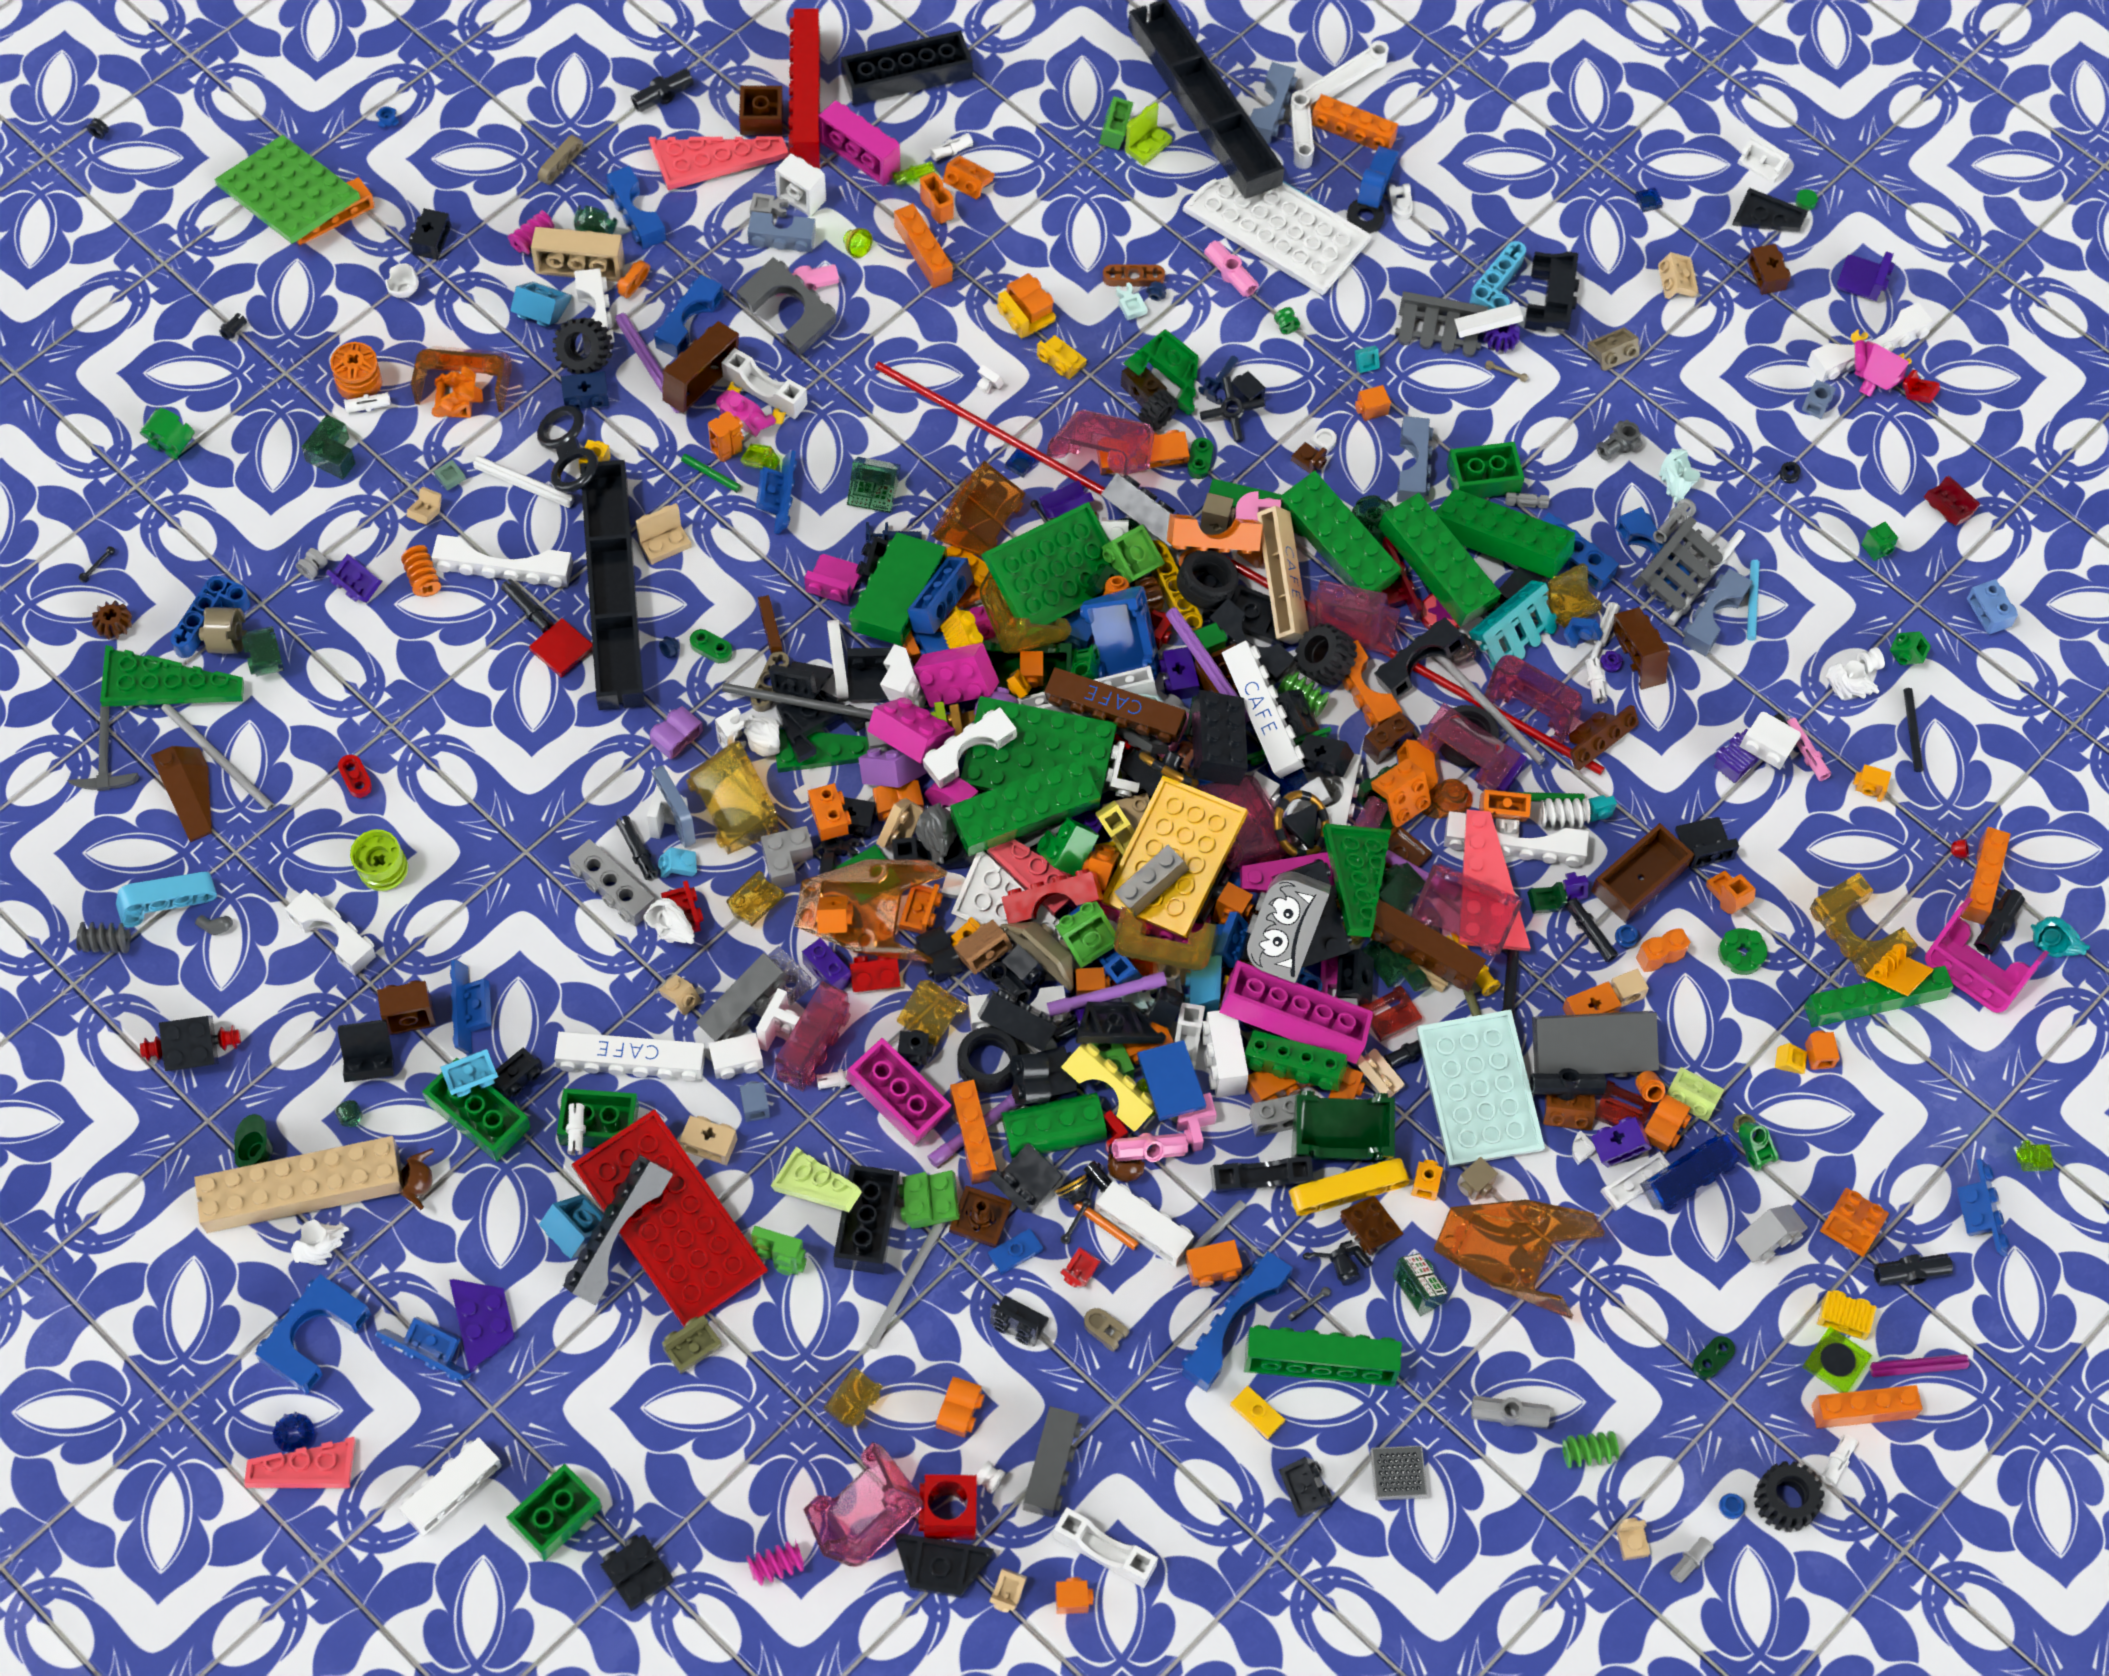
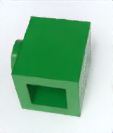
M1885 521L1867 530L1861 545L1870 557L1876 561L1895 550L1898 536Z

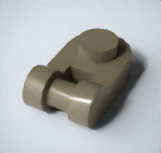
M1100 1308L1090 1309L1084 1316V1327L1087 1332L1102 1342L1112 1352L1119 1346L1118 1342L1122 1338L1125 1339L1130 1333L1122 1323ZM1109 1327L1114 1330L1111 1336L1105 1333Z

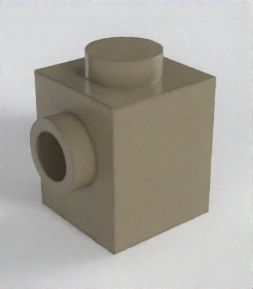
M1480 1156L1460 1175L1457 1185L1466 1197L1470 1196L1475 1201L1478 1197L1482 1196L1484 1198L1491 1192L1498 1173Z

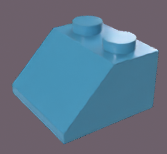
M532 281L516 286L510 311L517 313L519 318L526 320L531 318L537 320V324L548 327L560 320L572 295Z
M1220 955L1191 964V971L1186 972L1185 987H1189V994H1185L1184 1003L1205 1006L1203 1016L1205 1019L1207 1012L1218 1011L1222 967V956Z
M584 1194L553 1203L539 1223V1226L561 1248L566 1256L573 1259L578 1257L580 1251L586 1247L593 1229L599 1225L604 1215Z

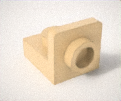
M1628 1518L1623 1520L1617 1528L1616 1533L1623 1561L1648 1557L1650 1555L1644 1531L1646 1527L1645 1520L1638 1521L1637 1518Z

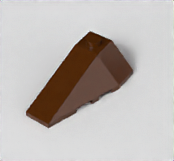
M171 746L151 754L189 841L193 842L212 834L209 767L200 748Z

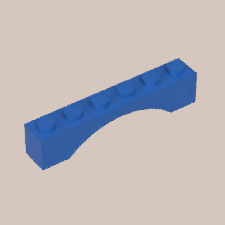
M1267 1251L1264 1257L1259 1256L1252 1265L1254 1271L1250 1276L1245 1275L1238 1285V1288H1240L1235 1296L1233 1294L1229 1296L1224 1304L1226 1309L1222 1315L1218 1313L1215 1315L1210 1323L1211 1330L1207 1335L1203 1333L1195 1344L1197 1346L1193 1354L1189 1352L1181 1363L1183 1366L1182 1376L1205 1392L1209 1390L1221 1373L1223 1365L1222 1344L1232 1322L1252 1304L1264 1298L1277 1295L1291 1276L1293 1267Z

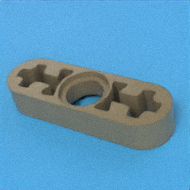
M570 135L541 166L537 175L538 180L550 185L580 153L583 147V140Z
M780 651L770 655L754 687L755 689L773 692L772 686L765 685L764 680L770 677L769 668L775 662L778 663L779 660H782L783 664L780 663V666H790L789 657L786 653ZM750 697L751 706L757 712L767 711L773 701L769 700L757 703V700L760 699Z

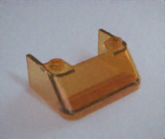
M432 346L421 350L417 354L411 380V388L416 405H420L427 370L437 369L461 372L462 367H467L474 373L497 376L494 392L498 412H503L512 369L511 358L507 353Z

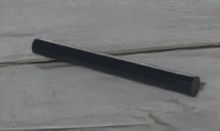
M1905 688L1903 692L1914 772H1922L1923 762L1913 689Z

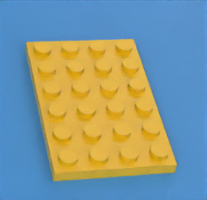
M1162 776L1103 895L1104 901L1101 902L1134 916L1120 901L1115 891L1169 844L1182 858L1189 870L1139 913L1136 918L1187 939L1246 819L1248 810Z

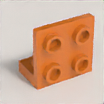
M1845 1188L1820 1232L1864 1257L1889 1213L1880 1205L1874 1204L1862 1197L1860 1193Z

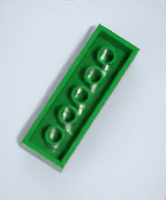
M1316 471L1310 473L1280 496L1281 508L1291 513L1292 523L1358 598L1369 602L1399 579L1401 567Z
M1455 488L1435 512L1461 545L1551 579L1555 578L1574 553L1575 532Z
M1420 493L1383 513L1379 524L1381 531L1460 628L1496 607L1502 593Z
M1083 756L950 805V816L969 857L1066 820L1067 817L1071 818L1098 808L1101 796Z
M1256 1325L1249 1327L1245 1346L1244 1372L1395 1387L1401 1369L1402 1342L1396 1341L1391 1337H1383L1379 1340L1370 1339L1367 1335L1348 1337L1339 1332H1333L1328 1335L1320 1334L1316 1330L1296 1332L1288 1327L1276 1330L1269 1329L1265 1325Z

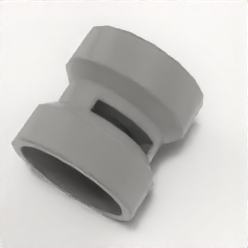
M310 548L305 554L306 557L300 559L295 566L304 577L313 580L317 576L318 570L324 568L328 561L321 552Z

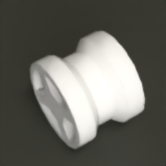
M1877 647L1870 649L1867 653L1863 651L1857 654V661L1864 664L1867 674L1871 673L1873 669L1879 670L1884 668V657Z
M987 1461L977 1474V1485L985 1486L987 1492L992 1494L1003 1480L1005 1472L1001 1469H995L993 1464Z

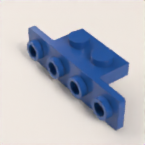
M792 449L783 458L781 472L767 467H763L760 470L756 508L776 515L775 534H779L784 528L786 529L790 523L788 513L793 501L791 490L795 483L793 472L797 465V460L795 459L796 451Z
M454 959L451 960L450 970L454 1029L453 1044L456 1049L468 1055L472 1053L471 1032L492 1025L490 982L483 978L469 983L468 966Z
M1981 1158L1976 1159L1981 1182L1957 1188L1966 1231L1969 1236L1992 1231L1996 1250L2002 1257L2008 1256L2006 1248H2009V1241L2001 1228V1225L2004 1224V1219L2001 1211L1997 1210L1996 1206L1999 1197L1996 1188L1992 1187L1991 1179L1994 1178L1990 1164L1987 1165Z
M419 1317L413 1318L405 1338L388 1329L376 1331L375 1336L381 1339L380 1342L382 1344L402 1349V1353L405 1356L425 1361V1366L433 1370L440 1369L446 1372V1376L454 1381L470 1378L472 1374L470 1371L451 1362L461 1339Z

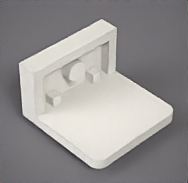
M1761 712L1752 727L1747 731L1739 747L1780 770L1801 737V733L1768 713Z
M1119 741L1112 747L1109 760L1112 763L1111 767L1107 770L1104 784H1107L1106 790L1115 792V796L1128 798L1138 793L1140 783L1117 778L1125 742Z

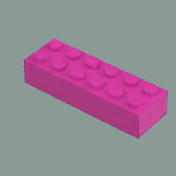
M1238 960L1228 978L1219 1013L1290 1040L1347 1054V1061L1354 1064L1357 1063L1366 1046L1373 1011L1302 984L1293 983L1266 973Z

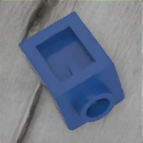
M1572 617L1564 630V637L1570 648H1576L1580 638L1584 640H1601L1603 635L1596 619Z

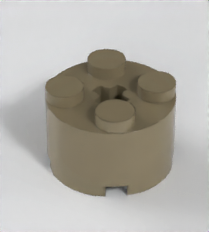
M211 607L204 609V626L199 629V638L205 642L208 653L238 654V652H242L247 636V630H242V623H246L243 611L240 608Z

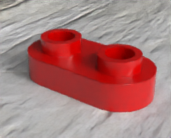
M352 754L343 756L338 762V769L350 794L357 798L367 796L372 790V784L360 758ZM350 767H354V768H355V769L352 770V771H348V769H349ZM358 786H364L362 789H357Z

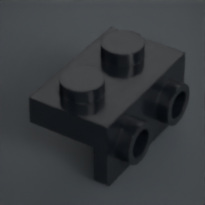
M522 1047L495 1070L498 1077L494 1078L495 1083L491 1086L507 1100L510 1097H516L528 1082H533L539 1078L543 1071L542 1063Z

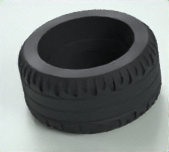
M1196 550L1184 559L1178 571L1176 582L1180 594L1187 602L1201 609L1213 610L1218 609L1227 599L1231 600L1238 586L1239 575L1233 562L1225 555L1214 550ZM1202 571L1215 576L1222 584V587L1212 588L1205 586L1195 578L1193 572Z
M1461 705L1448 711L1441 719L1437 732V745L1443 757L1454 763V765L1465 768L1479 766L1487 762L1494 749H1496L1499 740V728L1493 716L1488 711H1485V709L1474 705ZM1459 725H1471L1484 734L1486 742L1479 747H1464L1452 739L1449 731Z
M985 1026L973 1030V1032L964 1037L958 1048L957 1067L964 1082L974 1080L977 1091L994 1093L1002 1091L1006 1087L1008 1088L1014 1082L1013 1075L1010 1072V1062L1005 1069L998 1073L984 1074L971 1066L968 1061L969 1056L977 1048L991 1045L1004 1050L1011 1062L1013 1055H1021V1050L1013 1036L998 1028Z

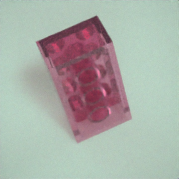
M824 981L821 982L775 1059L777 1080L802 1092L806 1085L810 1086L816 1076V1068L818 1065L822 1066L824 1064L829 1046L835 1045L839 1037L838 1031L841 1026L845 1027L850 1019L848 993Z

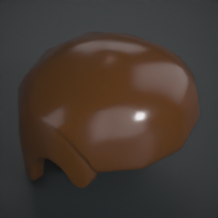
M1113 1153L1108 1155L1107 1169L1109 1174L1116 1180L1126 1183L1136 1181L1143 1175L1145 1163L1142 1162V1159L1116 1162Z

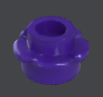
M1607 651L1600 658L1601 666L1606 672H1615L1622 666L1623 659L1621 655L1614 651Z

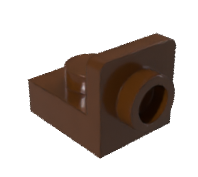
M1304 442L1291 456V461L1310 474L1324 467L1327 462V449L1323 447L1318 451Z

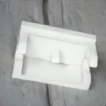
M1752 136L1742 150L1743 154L1737 164L1774 183L1785 169L1789 154Z
M737 707L715 719L718 743L729 759L747 745L746 741L735 744V739L743 735L741 728L744 726V721H740V711Z

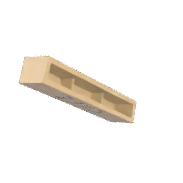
M1273 506L1258 512L1257 517L1258 521L1263 524L1261 543L1276 639L1292 645L1297 643L1300 638L1302 639L1305 631L1309 632L1291 513L1278 506Z

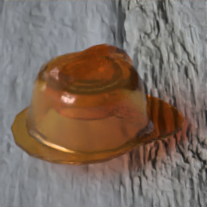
M1444 780L1442 783L1436 784L1429 792L1431 805L1422 813L1434 819L1448 817L1449 811L1464 813L1472 805V794L1468 786L1460 780Z

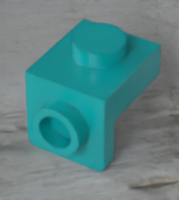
M1605 795L1588 799L1590 803V822L1613 816L1617 805L1614 796L1605 797Z

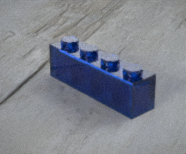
M1716 1134L1640 1183V1186L1653 1209L1669 1211L1678 1205L1677 1201L1680 1199H1687L1697 1193L1696 1189L1700 1186H1707L1716 1181L1715 1177L1720 1173L1725 1174L1735 1168L1734 1164L1739 1162L1741 1158L1728 1134Z

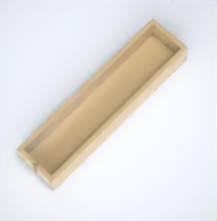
M393 1136L194 1177L196 1196L199 1200L197 1202L199 1223L206 1233L401 1193L404 1188L399 1149Z

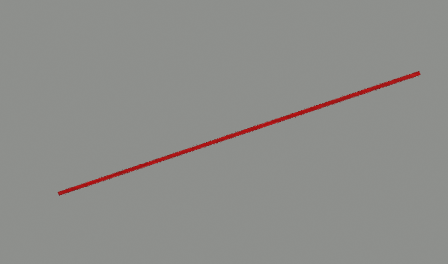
M880 361L876 363V370L1070 479L1080 481L1081 485L1101 495L1105 487ZM1228 557L1237 568L1238 573L1268 589L1267 578ZM1304 599L1306 611L1391 659L1395 657L1398 651ZM1419 663L1414 667L1413 671L1473 705L1484 709L1464 688ZM1496 707L1516 729L1572 759L1570 755L1571 748ZM1594 761L1584 766L1598 775H1601L1605 767Z

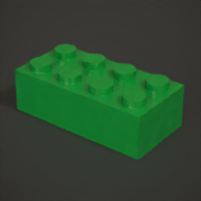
M441 1072L422 1091L425 1102L495 1162H498L531 1128L528 1116L491 1085L484 1088L476 1085L470 1088L471 1093L458 1098L456 1094L451 1095Z

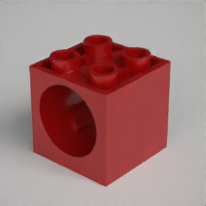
M925 1474V1483H920L919 1506H924V1508H919V1531H924V1537L938 1540H976L977 1475ZM947 1495L957 1497L965 1504L966 1509L955 1519L945 1520L938 1518L931 1512L930 1506L939 1497Z

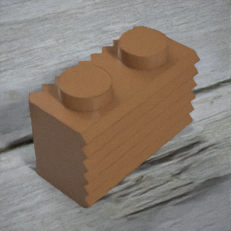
M993 919L988 923L980 925L977 931L968 937L962 938L954 946L960 960L974 975H977V972H981V969H985V966H989V963H993V961H996L997 958H1000L1001 955H1004L1005 952L1013 948L1007 934Z

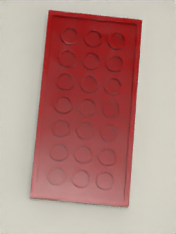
M654 1109L572 1163L571 1166L603 1212L612 1203L619 1185L625 1181L632 1163L638 1159L639 1155L648 1158L673 1173L661 1196L650 1200L637 1209L627 1219L618 1234L683 1327H686L685 1325L689 1320L706 1315L766 1274L768 1269Z

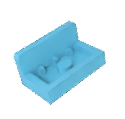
M487 1049L440 1067L450 1094H456L457 1098L471 1093L470 1088L476 1085L484 1088L494 1084V1078L498 1077Z

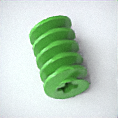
M1298 671L1293 675L1288 674L1281 682L1278 693L1283 694L1288 690L1302 689L1312 713L1315 712V718L1318 717L1328 702L1330 692L1327 691L1321 695L1322 687L1319 686L1314 690L1315 682L1313 681L1306 685V676L1298 680L1300 674Z
M1608 1431L1606 1436L1603 1432H1598L1596 1437L1593 1433H1588L1586 1438L1583 1434H1578L1576 1439L1574 1436L1568 1435L1567 1439H1563L1562 1442L1563 1456L1568 1469L1571 1468L1572 1461H1575L1577 1466L1581 1467L1583 1459H1585L1588 1466H1591L1592 1458L1596 1459L1598 1465H1601L1602 1457L1606 1458L1608 1464H1611L1612 1456H1615L1617 1460L1619 1458L1618 1442L1613 1431Z

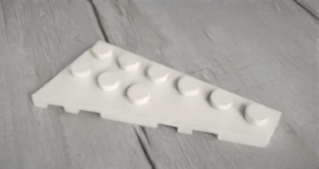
M985 851L976 854L951 913L967 921L970 917H973L980 925L988 923L993 919L1000 927L1001 924L1008 923L1001 897L1007 896V891L1021 888L1022 891L1026 889ZM1041 904L1037 913V920L1029 922H1037L1040 926L1043 923L1046 924L1054 932L1052 934L1053 938L1058 942L1062 939L1055 927L1059 924L1060 920ZM1073 956V967L1079 969L1081 967Z

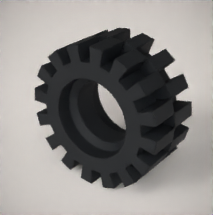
M1160 389L1158 392H1154L1152 397L1148 398V402L1143 404L1144 407L1140 409L1141 413L1138 415L1139 420L1154 432L1157 429L1160 430L1162 426L1167 425V421L1170 422L1171 416L1175 415L1179 402L1165 389Z

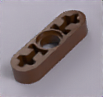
M769 595L757 597L770 653L783 652Z

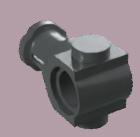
M1628 419L1624 422L1619 421L1614 425L1612 429L1614 432L1609 435V439L1596 444V450L1603 460H1609L1611 455L1617 451L1620 453H1628L1631 450L1636 451L1643 443L1640 440L1641 433L1638 426L1633 422H1629Z

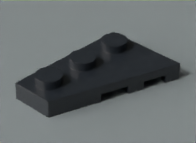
M1749 188L1733 220L1732 226L1799 232L1808 214V210Z

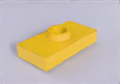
M1248 1385L1230 1403V1406L1267 1440L1285 1422V1419Z

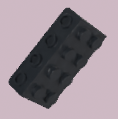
M1316 859L1312 863L1286 871L1297 872L1330 884L1328 878L1331 876L1330 868L1327 862L1324 863L1321 859ZM1334 885L1331 886L1330 894L1301 968L1351 951L1349 944H1352V939L1344 929L1341 908L1337 907L1335 899H1338V895Z

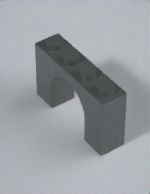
M772 257L736 291L737 300L753 314L774 295L790 294L798 298L805 308L804 313L783 334L784 343L800 357L836 323V311L830 304H824L815 290H809L798 275H793L789 272L788 266L783 261H778Z

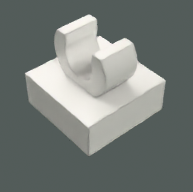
M982 365L978 370L982 378L977 386L986 394L991 390L992 385L999 390L1004 384L1001 377L986 366Z
M1496 818L1495 829L1497 832L1519 838V820Z

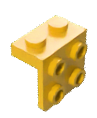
M1006 290L998 294L997 309L1021 339L1056 321V315L1052 311L1037 321L1029 323V319Z

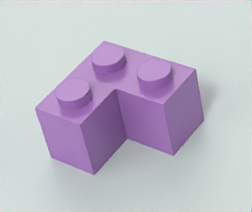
M872 748L867 750L866 754L858 757L862 784L899 788L927 773L923 763H918L897 749L886 752L881 751L880 748Z

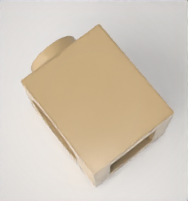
M1638 968L1612 978L1610 983L1622 1005L1621 1007L1644 999L1649 989Z

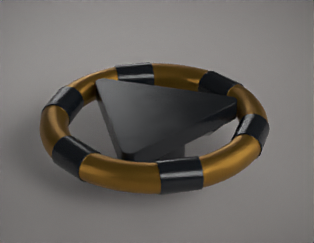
M1146 750L1138 751V758L1153 769L1179 783L1193 788L1198 787L1199 780L1180 767L1184 760L1182 756L1171 750H1167L1164 758Z
M1296 790L1286 794L1276 807L1273 822L1274 832L1280 846L1293 857L1318 854L1325 846L1322 829L1325 823H1330L1323 803L1311 792ZM1300 799L1311 803V805L1283 817V813L1293 800ZM1318 813L1321 822V833L1314 844ZM1282 823L1284 824L1285 831L1289 835H1294L1308 850L1295 848L1287 841Z

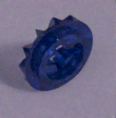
M297 1412L284 1414L279 1421H276L272 1431L276 1446L287 1453L296 1452L295 1449L307 1448L311 1444L315 1432L312 1421L305 1414ZM296 1426H298L297 1431L299 1432L300 1436L292 1435L290 1438H288L289 1433L286 1430V1427L294 1429Z

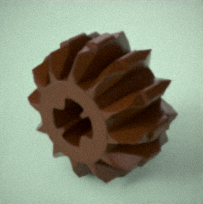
M1146 576L1133 581L1132 587H1144L1150 614L1153 610L1160 611L1163 609L1164 600L1161 587L1153 576Z
M115 600L110 605L105 601L104 607L97 606L98 612L92 613V625L100 637L105 636L110 640L112 636H115L119 640V634L127 635V629L132 628V615L124 603L119 605Z

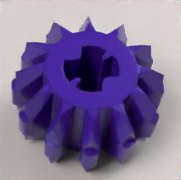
M1516 323L1483 332L1484 343H1488V349L1495 348L1496 353L1499 350H1502L1504 353L1508 349L1513 351L1520 340V327L1516 326Z

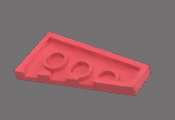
M1015 839L987 849V853L1026 890L1031 889L1030 885L1037 882H1044V885L1053 883V878L1058 876L1074 877L1054 868L1045 858L1031 851L1029 847ZM1055 894L1044 900L1042 905L1055 916L1071 899L1064 894Z
M345 1438V1441L332 1443V1441L322 1443L320 1447L310 1449L303 1447L295 1449L296 1452L283 1455L280 1452L248 1459L244 1485L246 1488H350L355 1438Z

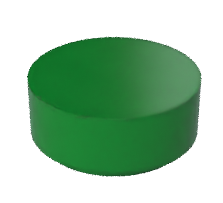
M1803 189L1797 193L1795 203L1800 208L1812 210L1816 206L1818 196L1810 189Z

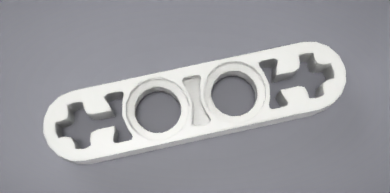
M828 620L827 627L836 696L838 700L848 699L839 620Z

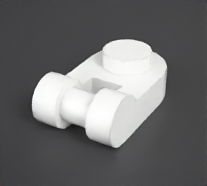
M1402 184L1399 187L1388 185L1387 193L1392 215L1398 220L1410 218L1413 211L1410 184ZM1396 195H1403V198H1397Z

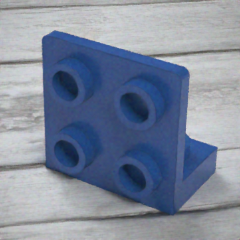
M1230 912L1225 924H1211L1196 962L1220 955L1222 956V968H1234L1237 960H1240L1249 924L1238 912Z

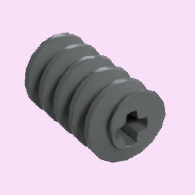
M85 922L80 923L76 939L78 951L81 949L84 952H89L91 949L93 952L102 950L104 953H108L110 950L113 953H118L120 950L122 953H128L131 932L129 928L125 930L123 923L119 924L117 930L114 927V923H110L108 929H105L103 922H100L98 929H96L94 922L90 923L89 929H86Z

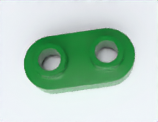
M1197 438L1192 442L1187 468L1188 474L1192 478L1203 479L1209 474L1213 454V444L1209 439Z
M704 629L696 630L691 634L690 646L694 652L718 664L726 663L731 659L732 647L728 641ZM698 638H705L702 641L697 640Z

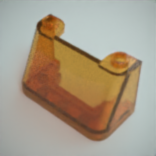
M983 461L959 486L932 531L931 536L939 542L981 556L984 552L998 546L997 535L1008 516L1012 512L1016 514L1024 505L1022 499L1026 493L986 461Z

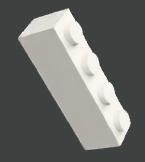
M1112 1181L1095 1204V1211L1174 1267L1185 1256L1186 1250L1193 1245L1194 1236L1187 1227L1177 1225L1168 1214L1163 1211L1158 1212L1152 1208L1146 1199L1133 1195L1131 1190L1124 1184H1117Z
M479 1437L475 1441H469L463 1446L461 1453L456 1458H450L442 1465V1470L438 1474L428 1477L422 1483L421 1489L415 1494L411 1493L404 1498L401 1503L402 1505L399 1507L402 1515L423 1537L502 1467L500 1460Z

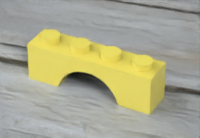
M1114 800L1095 814L1121 854L1124 855L1135 830Z
M1082 1043L1061 1068L1078 1083L1090 1079H1097L1108 1083L1118 1096L1119 1108L1116 1116L1135 1132L1155 1110L1150 1094L1139 1090L1136 1087V1082L1131 1077L1123 1076L1113 1061L1105 1060L1099 1054L1100 1051L1096 1046L1091 1043Z

